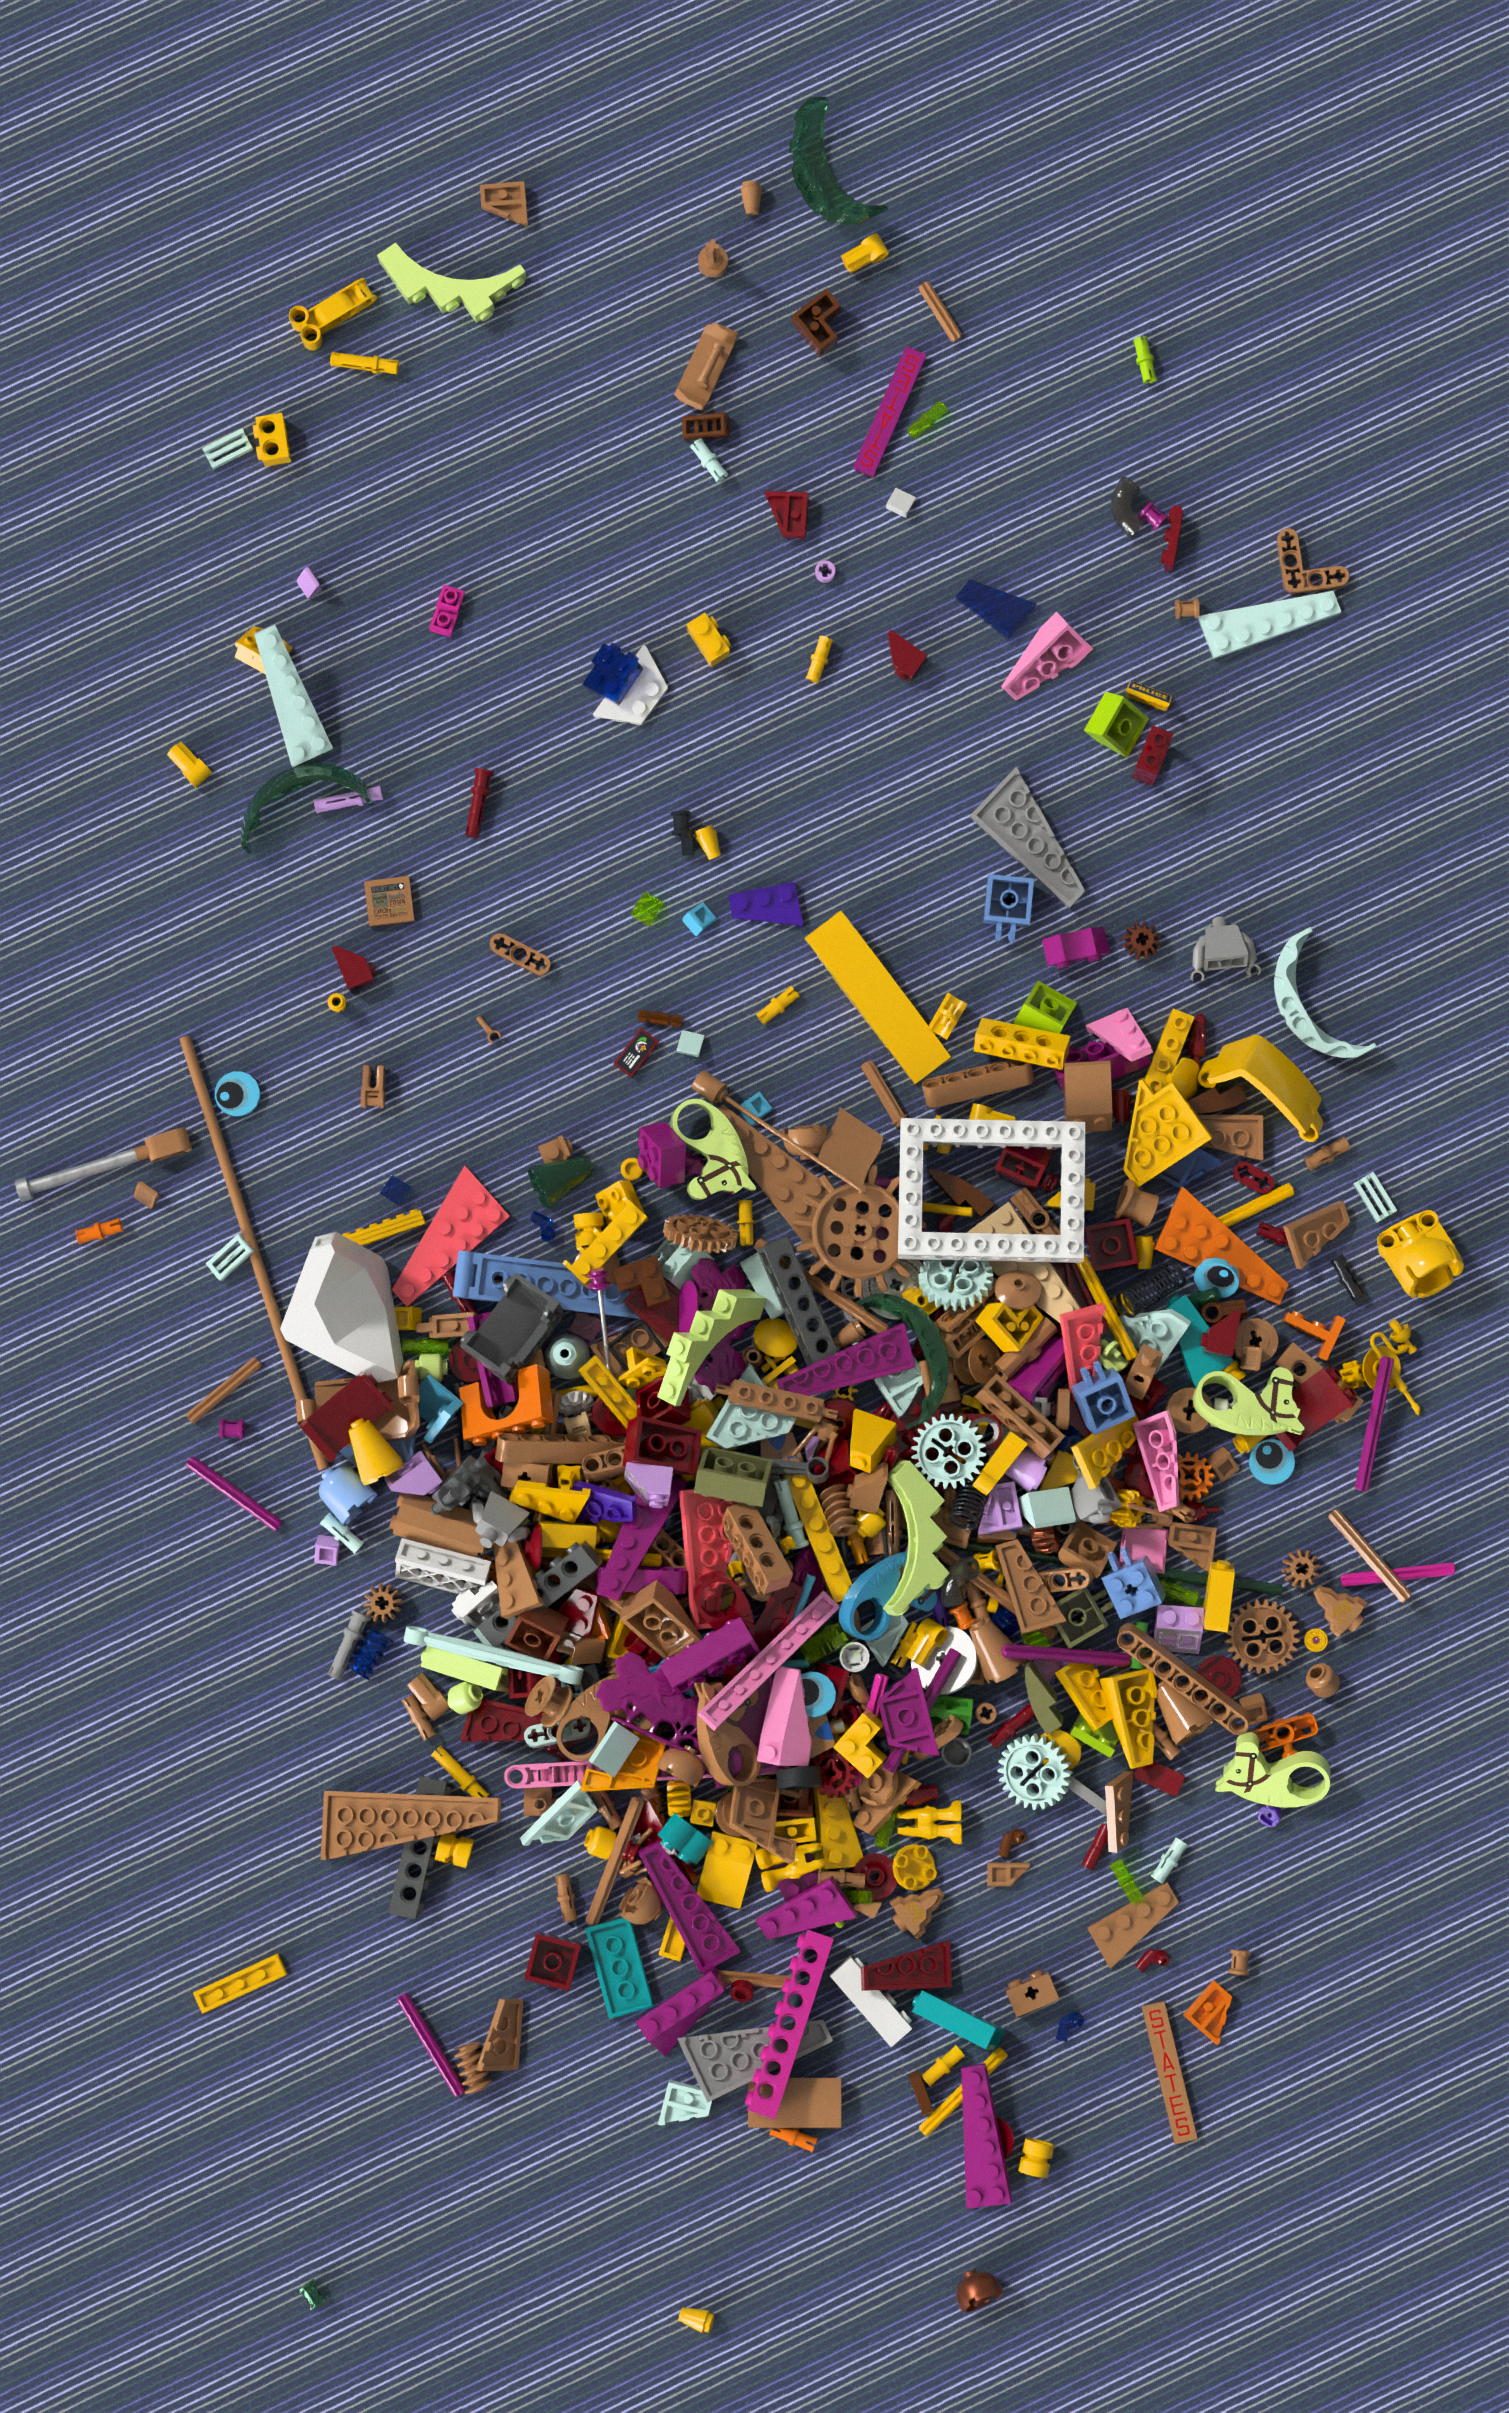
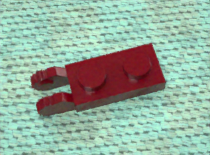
M1178 505L1170 508L1168 518L1171 528H1167L1165 534V542H1168L1167 550L1162 551L1161 563L1164 564V569L1168 572L1174 571L1183 521V509Z

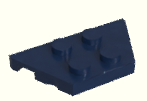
M1198 1147L1156 1176L1178 1188H1181V1186L1185 1187L1215 1165L1220 1164L1222 1158L1202 1147Z

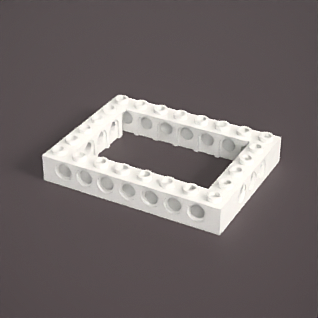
M901 1118L898 1259L1082 1263L1084 1259L1085 1122ZM923 1144L932 1145V1147H937V1145H955V1147L975 1145L978 1148H983V1146H1001V1148H1006V1146H1024V1149H1029V1147H1047V1149L1062 1147L1060 1180L1061 1235L922 1232Z

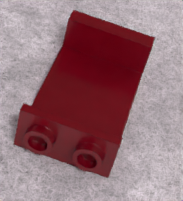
M1328 1364L1292 1390V1399L1296 1403L1297 1408L1300 1409L1297 1419L1305 1428L1302 1434L1298 1435L1285 1431L1275 1435L1287 1450L1291 1452L1302 1440L1348 1407L1350 1409L1354 1407L1358 1401L1356 1392L1352 1387L1347 1386L1343 1382L1341 1373Z
M363 1372L359 1373L298 1425L330 1463L337 1457L336 1454L351 1442L348 1432L352 1428L351 1423L361 1418L364 1421L369 1420L373 1423L387 1410L392 1411L394 1409L390 1404L393 1401L385 1390L381 1393L376 1388V1385L379 1383L370 1373L367 1376Z

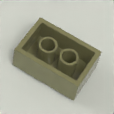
M705 1446L697 1470L694 1493L705 1497L721 1498L729 1502L736 1501L749 1506L762 1507L770 1482L773 1460Z

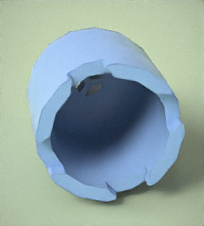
M342 1466L335 1470L333 1468L328 1469L322 1475L324 1480L318 1490L323 1502L343 1525L345 1522L349 1523L363 1512L360 1509L361 1506L366 1502L371 1504L377 1497V1493L369 1485H363L360 1476L347 1466Z

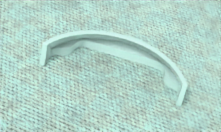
M1309 927L1291 937L1279 956L1274 977L1275 997L1279 1011L1285 1018L1290 1030L1309 1047L1334 1057L1357 1058L1377 1047L1376 1044L1357 1046L1331 1037L1311 1020L1300 1001L1296 985V965L1300 950L1308 935L1313 931Z

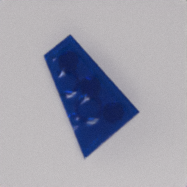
M971 579L955 598L1007 640H1009L1036 607V603Z

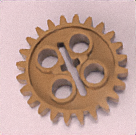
M681 1214V1216L674 1215V1217L669 1216V1219L665 1220L663 1229L664 1237H668V1241H674L673 1244H681L682 1248L688 1247L691 1251L698 1250L702 1252L704 1250L708 1253H711V1251L720 1253V1251L727 1252V1250H732L736 1246L738 1237L737 1230H734L733 1226H727L726 1222L720 1223L719 1219L713 1220L710 1216L705 1217L702 1215L697 1217L693 1214H690V1216Z
M1258 1599L1254 1600V1606H1251L1249 1602H1245V1610L1238 1606L1237 1609L1240 1614L1231 1613L1234 1622H1229L1231 1630L1224 1632L1230 1635V1638L1224 1642L1232 1645L1227 1649V1652H1235L1232 1660L1240 1658L1239 1667L1248 1664L1247 1671L1250 1672L1255 1667L1257 1674H1260L1262 1668H1264L1266 1674H1269L1270 1667L1278 1671L1279 1663L1287 1666L1284 1659H1293L1290 1651H1297L1298 1649L1292 1645L1293 1643L1300 1642L1299 1639L1294 1638V1634L1300 1631L1292 1628L1297 1621L1288 1620L1292 1613L1289 1612L1284 1615L1285 1606L1276 1609V1601L1271 1606H1268L1267 1599H1264L1262 1605H1260ZM1269 1617H1274L1277 1620V1626L1273 1630L1266 1627V1620ZM1247 1620H1251L1255 1625L1251 1633H1246L1243 1629V1624ZM1260 1630L1266 1634L1282 1632L1281 1636L1264 1638L1263 1643L1258 1639L1242 1641V1637L1259 1635ZM1272 1640H1278L1281 1644L1280 1650L1276 1653H1273L1269 1648ZM1250 1643H1255L1258 1647V1652L1254 1656L1248 1655L1246 1651Z

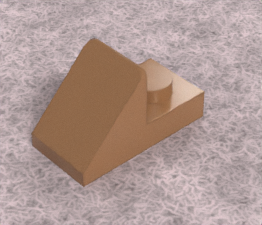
M564 1629L558 1641L556 1651L573 1656L571 1664L601 1663L606 1641L593 1636L588 1638Z

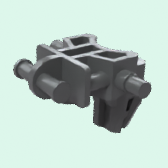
M469 1455L456 1470L452 1471L445 1478L440 1488L432 1495V1498L437 1503L433 1504L430 1510L434 1515H439L443 1509L450 1511L458 1504L463 1506L471 1494L487 1500L490 1492L493 1491L506 1499L510 1495V1491L507 1490V1487L501 1486L502 1475L485 1458L480 1457L476 1460Z

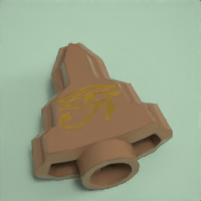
M1318 1586L1313 1591L1317 1603L1325 1610L1324 1618L1330 1623L1329 1629L1337 1638L1347 1629L1351 1632L1355 1631L1364 1620V1617L1360 1614L1367 1605V1602L1359 1596L1353 1598L1347 1593L1337 1594L1332 1589Z
M938 1888L927 1890L920 1896L910 1894L905 1898L901 1896L896 1897L890 1901L891 1906L896 1912L892 1919L903 1933L909 1930L916 1939H919L926 1932L925 1926L932 1920V1912L939 1907L944 1897L943 1892Z

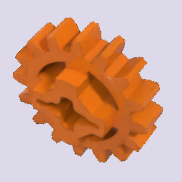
M1186 1452L1185 1458L1177 1454L1179 1498L1183 1500L1186 1497L1189 1503L1192 1502L1193 1497L1200 1501L1201 1493L1207 1496L1209 1493L1207 1488H1212L1213 1483L1209 1480L1214 1479V1474L1208 1473L1211 1471L1212 1466H1205L1206 1458H1203L1201 1461L1198 1460L1197 1453L1194 1455V1458L1190 1457L1189 1452ZM1201 1471L1204 1476V1483L1202 1482V1479L1199 1478V1474ZM1190 1474L1193 1476V1479H1188V1480L1185 1479V1475H1186L1187 1477H1188Z

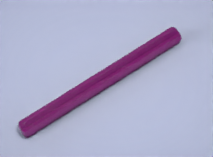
M1386 1356L1380 1358L1355 1483V1489L1359 1491H1368L1394 1363L1393 1358Z
M1005 1644L1002 1646V1656L1005 1658L1127 1667L1131 1664V1656L1128 1653Z
M950 1648L924 1693L929 1712L961 1657V1653L953 1648ZM893 1747L883 1768L891 1773H895L907 1750Z

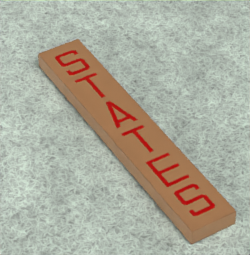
M1160 2001L1143 2005L1141 2008L1174 2144L1196 2140L1198 2138L1165 2002Z

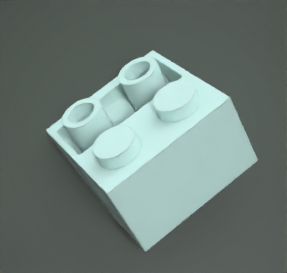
M667 1237L652 1254V1256H657L663 1277L679 1290L687 1280L695 1284L696 1281L692 1277L691 1271L699 1264V1259H715L704 1250L702 1252L698 1250L691 1251L688 1247L682 1248L681 1244L675 1245L673 1244L674 1241H668Z

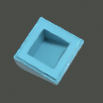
M702 902L690 910L682 920L691 932L698 936L714 923L717 918L705 903Z
M760 1091L741 1104L742 1107L760 1119L773 1110ZM740 1111V1113L744 1116V1118L748 1121V1123L751 1126L757 1123L755 1120H753L745 1113Z

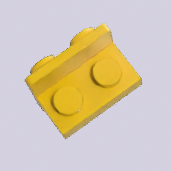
M253 626L236 641L235 646L238 647L235 658L265 674L254 633L263 630V628ZM283 640V643L288 653H290L292 650V646L288 645Z
M630 1180L617 1181L595 1195L607 1226L613 1221L608 1213L612 1211L617 1216L627 1206L622 1200L624 1195L644 1213Z
M631 1347L626 1351L629 1370L618 1377L617 1380L620 1384L637 1391L665 1374L668 1365H666L664 1359Z

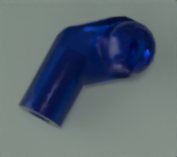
M534 1210L529 1220L540 1226L541 1239L544 1242H550L555 1238L556 1234L553 1220Z
M1072 2012L1062 2017L1056 2039L1067 2042L1070 2029L1077 2026L1081 2027L1084 2024L1085 2019L1083 2015L1079 2012Z

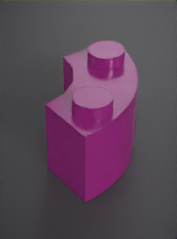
M1091 927L1042 939L1047 965H1057L1058 969L1070 967V963L1088 960L1089 963L1102 960L1103 955L1110 954L1104 927Z

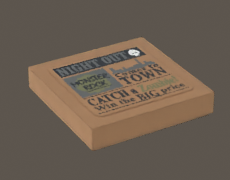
M409 876L364 881L370 927L415 922Z

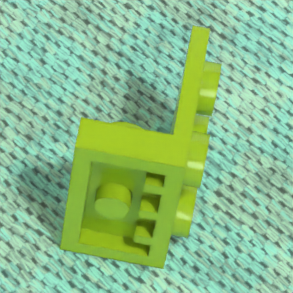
M1081 1713L1069 1731V1734L1110 1758L1115 1751L1113 1748L1119 1740L1112 1720L1097 1730L1092 1731Z

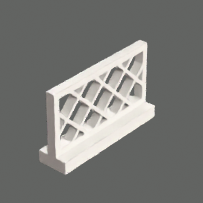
M402 1538L395 1558V1578L456 1594L469 1589L477 1594L482 1585L485 1586L487 1583L491 1561Z

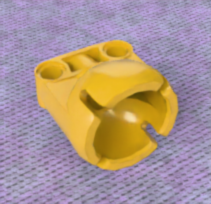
M1431 1210L1420 1212L1391 1226L1379 1234L1377 1238L1379 1255L1386 1260L1404 1291L1411 1298H1416L1417 1296L1425 1298L1440 1292L1453 1283V1276H1459L1463 1271L1464 1263L1461 1255L1441 1226L1438 1215ZM1427 1222L1433 1223V1225L1429 1227L1424 1226L1423 1224ZM1386 1243L1393 1244L1391 1247L1383 1246Z

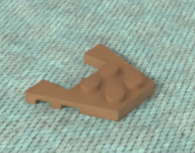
M765 1778L755 1779L747 1786H734L729 1827L791 1864L795 1859L797 1841L774 1835L779 1794L799 1799L802 1797L803 1789L779 1790L777 1779L765 1780Z

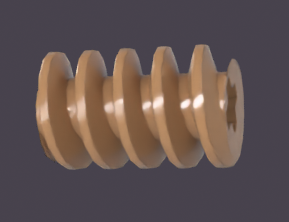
M845 1484L830 1486L820 1494L830 1534L837 1537L849 1536L858 1529V1525H853L856 1523V1517L852 1516L854 1510L850 1508V1501L846 1498L847 1492L845 1491L847 1486Z
M471 2042L454 2048L460 2051L454 2057L462 2059L457 2064V2067L465 2068L459 2075L468 2078L462 2085L470 2086L465 2091V2094L482 2091L488 2088L487 2085L492 2082L491 2078H484L489 2071L476 2070L482 2051L476 2050L481 2047V2042Z

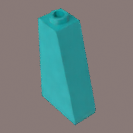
M1177 1294L1167 1301L1169 1306L1165 1310L1173 1309L1191 1321L1177 1342L1190 1382L1193 1388H1196L1206 1374L1221 1371L1234 1361L1231 1357L1226 1358L1202 1353L1203 1346H1200L1201 1335L1206 1333L1209 1326L1188 1297L1183 1295L1180 1298Z
M922 1990L921 1993H917L912 2003V2006H914L912 2012L986 2050H996L1005 2031V2028L928 1991Z

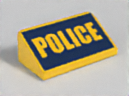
M1129 681L1124 695L1127 698L1162 711H1167L1172 698L1169 694L1134 681Z

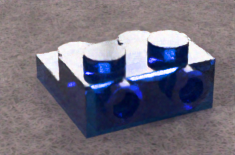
M603 643L591 661L595 666L582 684L587 689L619 706L644 668L638 663L639 658L633 653L628 652L625 655L621 653L623 650L616 644L611 643L608 646Z

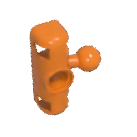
M1306 1712V1714L1301 1716L1296 1715L1287 1719H1277L1271 1724L1264 1725L1257 1730L1252 1729L1249 1732L1255 1733L1259 1738V1742H1267V1747L1259 1749L1261 1752L1283 1745V1759L1298 1752L1293 1749L1291 1742L1317 1734L1318 1727L1313 1714ZM1281 1727L1289 1729L1287 1734L1283 1736L1278 1735L1277 1731ZM1310 1727L1312 1732L1303 1735L1301 1729Z

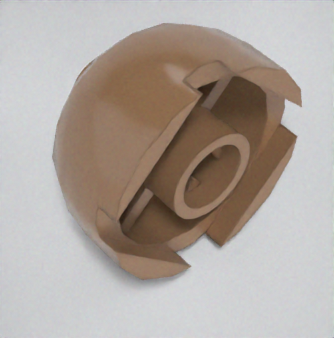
M820 1125L795 1126L791 1130L783 1128L782 1134L810 1153L816 1154L821 1151L827 1136V1125L821 1127ZM783 1140L784 1146L792 1155H800V1160L811 1159Z
M687 1745L684 1748L690 1752L674 1747L665 1751L656 1767L698 1788L704 1774L703 1762L696 1756L698 1751Z
M641 1877L636 1880L639 1884L634 1890L630 1886L619 1905V1909L622 1911L619 1915L633 1924L643 1925L653 1919L656 1920L663 1910L661 1907L663 1900L653 1881L647 1877Z

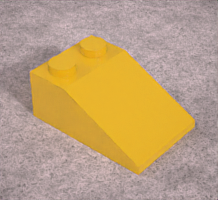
M713 1830L711 1836L713 1843L707 1851L697 1893L703 1900L740 1909L757 1844L747 1838L733 1837L724 1832Z

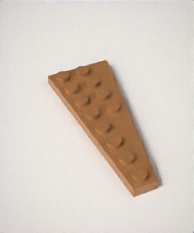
M722 1104L718 1110L726 1116L739 1136L747 1158L748 1173L803 1243L811 1242V1229L798 1228L793 1225V1220L805 1219L811 1221L816 1209L803 1202L801 1198L804 1194L812 1196L819 1202L828 1195L826 1189L821 1185L819 1178ZM836 1199L833 1203L834 1209L838 1212L844 1211L845 1202L841 1199ZM856 1207V1211L859 1214L864 1215V1213ZM833 1222L830 1229L832 1233L840 1234L843 1227L841 1223ZM831 1244L828 1247V1254L831 1257H835L840 1251L839 1247L835 1244ZM810 1249L809 1251L819 1262L820 1258L816 1254L815 1249Z
M324 1791L321 1860H330L500 1822L501 1798Z

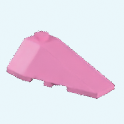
M1056 612L1038 630L1001 687L1014 700H1018L1039 688L1040 683L1048 678L1054 679L1059 676L1058 673L1069 667L1071 669L1076 666L1093 648Z
M1167 1410L1133 1424L1159 1512L1179 1505L1176 1430L1170 1411Z
M780 1666L775 1672L760 1737L757 1761L779 1766H809L812 1737L809 1733V1719L805 1709V1694L801 1670Z

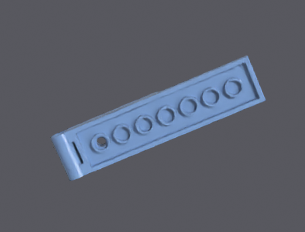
M458 1251L453 1297L499 1303L504 1296V1288H502L504 1281L509 1276L512 1277L516 1272L558 1301L563 1311L600 1314L598 1291L583 1286L563 1263ZM500 1275L503 1281L496 1283L494 1277ZM615 1282L602 1290L605 1315L641 1319L622 1303L632 1290L619 1294Z

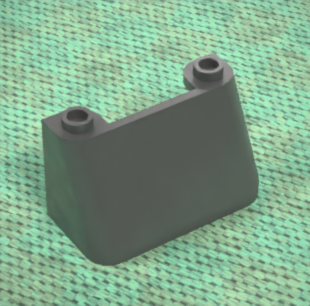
M516 1272L512 1277L509 1276L502 1285L504 1296L477 1331H467L463 1335L460 1345L465 1352L508 1385H512L518 1378L517 1370L525 1368L559 1324L564 1314L558 1301Z

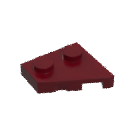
M765 491V496L783 538L806 539L809 493Z
M579 1586L557 1611L569 1618L565 1630L589 1638L593 1633L601 1595H598L596 1591Z

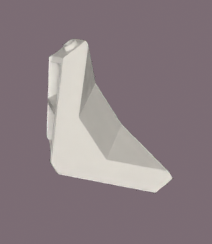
M338 1232L315 1237L280 1328L285 1340L356 1376L361 1372L365 1373L366 1376L370 1373L378 1383L395 1380L398 1378L404 1362L389 1272L383 1257Z

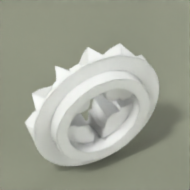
M585 1391L569 1392L560 1398L559 1412L564 1413L565 1416L573 1415L575 1417L577 1414H581V1412L590 1411L594 1405L593 1396Z

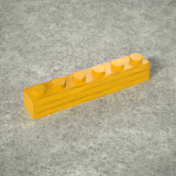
M414 1209L409 1211L410 1214H399L396 1216V1219L391 1220V1218L383 1220L381 1224L373 1223L369 1225V1228H358L355 1230V1233L350 1234V1232L342 1235L361 1246H365L426 1225L422 1211Z

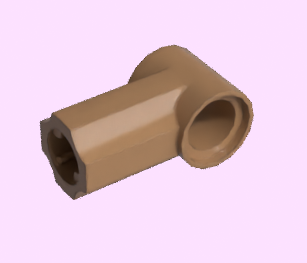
M424 1673L418 1675L407 1685L422 1703V1708L433 1721L450 1709L448 1699L441 1691H437Z

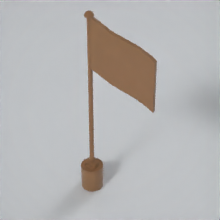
M705 1070L698 1074L692 1084L694 1091L714 1104L721 1103L724 1100L857 1189L859 1191L858 1194L865 1193L866 1188L863 1185L867 1172L879 1154L883 1142V1136L839 1107L836 1122L823 1142L819 1157H816L729 1098L725 1083Z

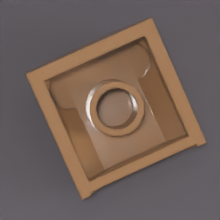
M1079 1520L1074 1524V1529L1069 1533L1063 1546L1058 1551V1557L1063 1564L1070 1568L1079 1566L1089 1568L1092 1571L1093 1579L1098 1578L1108 1561L1107 1553L1113 1552L1117 1542L1110 1540Z

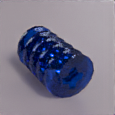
M375 1629L374 1631H365L369 1635V1639L361 1638L365 1646L357 1645L356 1648L360 1654L352 1653L351 1656L355 1659V1663L347 1662L352 1671L369 1681L370 1678L366 1674H375L371 1666L380 1665L376 1657H385L381 1649L389 1650V1646L385 1642L394 1641Z

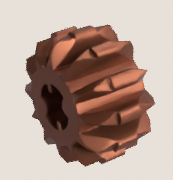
M1146 921L1143 922L1142 928H1140L1138 922H1134V929L1129 926L1126 928L1129 935L1125 934L1122 936L1123 940L1129 941L1123 944V948H1131L1127 955L1131 956L1133 952H1136V960L1140 959L1142 953L1146 960L1149 959V952L1155 955L1157 951L1154 947H1160L1161 942L1154 940L1160 937V933L1152 934L1155 929L1154 925L1149 930L1146 929ZM1139 936H1142V939L1146 938L1144 946H1141V943L1137 944L1136 941Z
M1031 1525L1032 1545L1036 1552L1039 1554H1051L1058 1551L1061 1546V1538L1056 1525L1035 1529Z

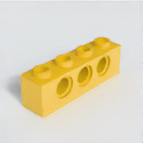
M1174 1008L1170 1012L1144 1078L1153 1093L1166 1086V1076L1168 1073H1172L1194 1019V1016Z
M981 1018L975 1033L974 1052L1063 1070L1064 1063L1069 1054L1071 1036Z

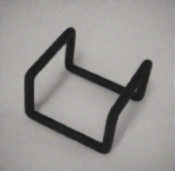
M642 1319L608 1344L609 1351L625 1372L629 1368L613 1349V1346L640 1325L645 1328L661 1349V1352L655 1356L659 1357L662 1354L666 1357L670 1356L660 1340Z
M885 1525L882 1528L884 1558L889 1557ZM845 1536L841 1537L843 1563L846 1570L866 1569L877 1564L848 1566Z

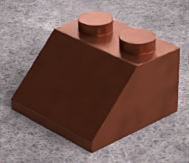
M550 1608L522 1612L519 1614L504 1644L528 1656L547 1661L558 1643L569 1618Z

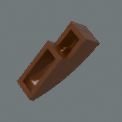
M1237 1085L1220 1095L1214 1087L1189 1100L1188 1103L1197 1115H1207L1232 1109L1247 1102L1248 1099L1241 1086Z
M935 1169L928 1171L927 1174L956 1206H960L965 1201L970 1208H973V1211L979 1218L994 1206V1203L986 1195L959 1177Z

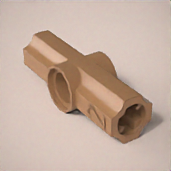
M1026 1187L1010 1198L1011 1202L1036 1234L1061 1235L1060 1230L1049 1218L1048 1213L1042 1209ZM1040 1214L1044 1216L1045 1223L1042 1226H1036L1032 1221L1034 1215Z
M1044 1316L1020 1351L1006 1352L995 1363L996 1367L1010 1379L1026 1362H1031L1039 1356L1041 1347L1058 1331L1057 1327Z

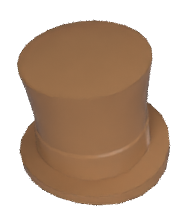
M1126 1180L1119 1193L1114 1220L1117 1221L1121 1216L1127 1219L1130 1218V1220L1147 1227L1157 1209L1159 1196L1139 1190L1135 1187L1133 1180Z

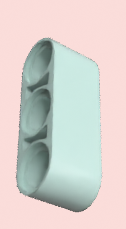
M758 1253L739 1262L755 1292L767 1298L764 1308L771 1320L784 1314Z

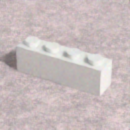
M849 1956L830 1973V1977L892 2047L912 2030V2026L909 2024L912 2020L904 2010L900 2013L894 2005L897 2002L889 1993L884 1995L881 1990L861 1991V1967L865 1965L858 1957L854 1960L852 1956Z

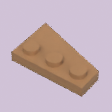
M1337 1201L1283 1226L1297 1269H1302L1312 1256H1316L1321 1251L1320 1248L1335 1238L1350 1223L1344 1201Z
M896 1770L899 1782L894 1798L882 1806L868 1805L864 1802L853 1825L874 1836L890 1819L892 1811L899 1804L903 1805L908 1799L906 1796L913 1789H917L922 1783Z
M1124 1771L1105 1785L1109 1852L1118 1853L1127 1846L1129 1840L1128 1830L1134 1772Z

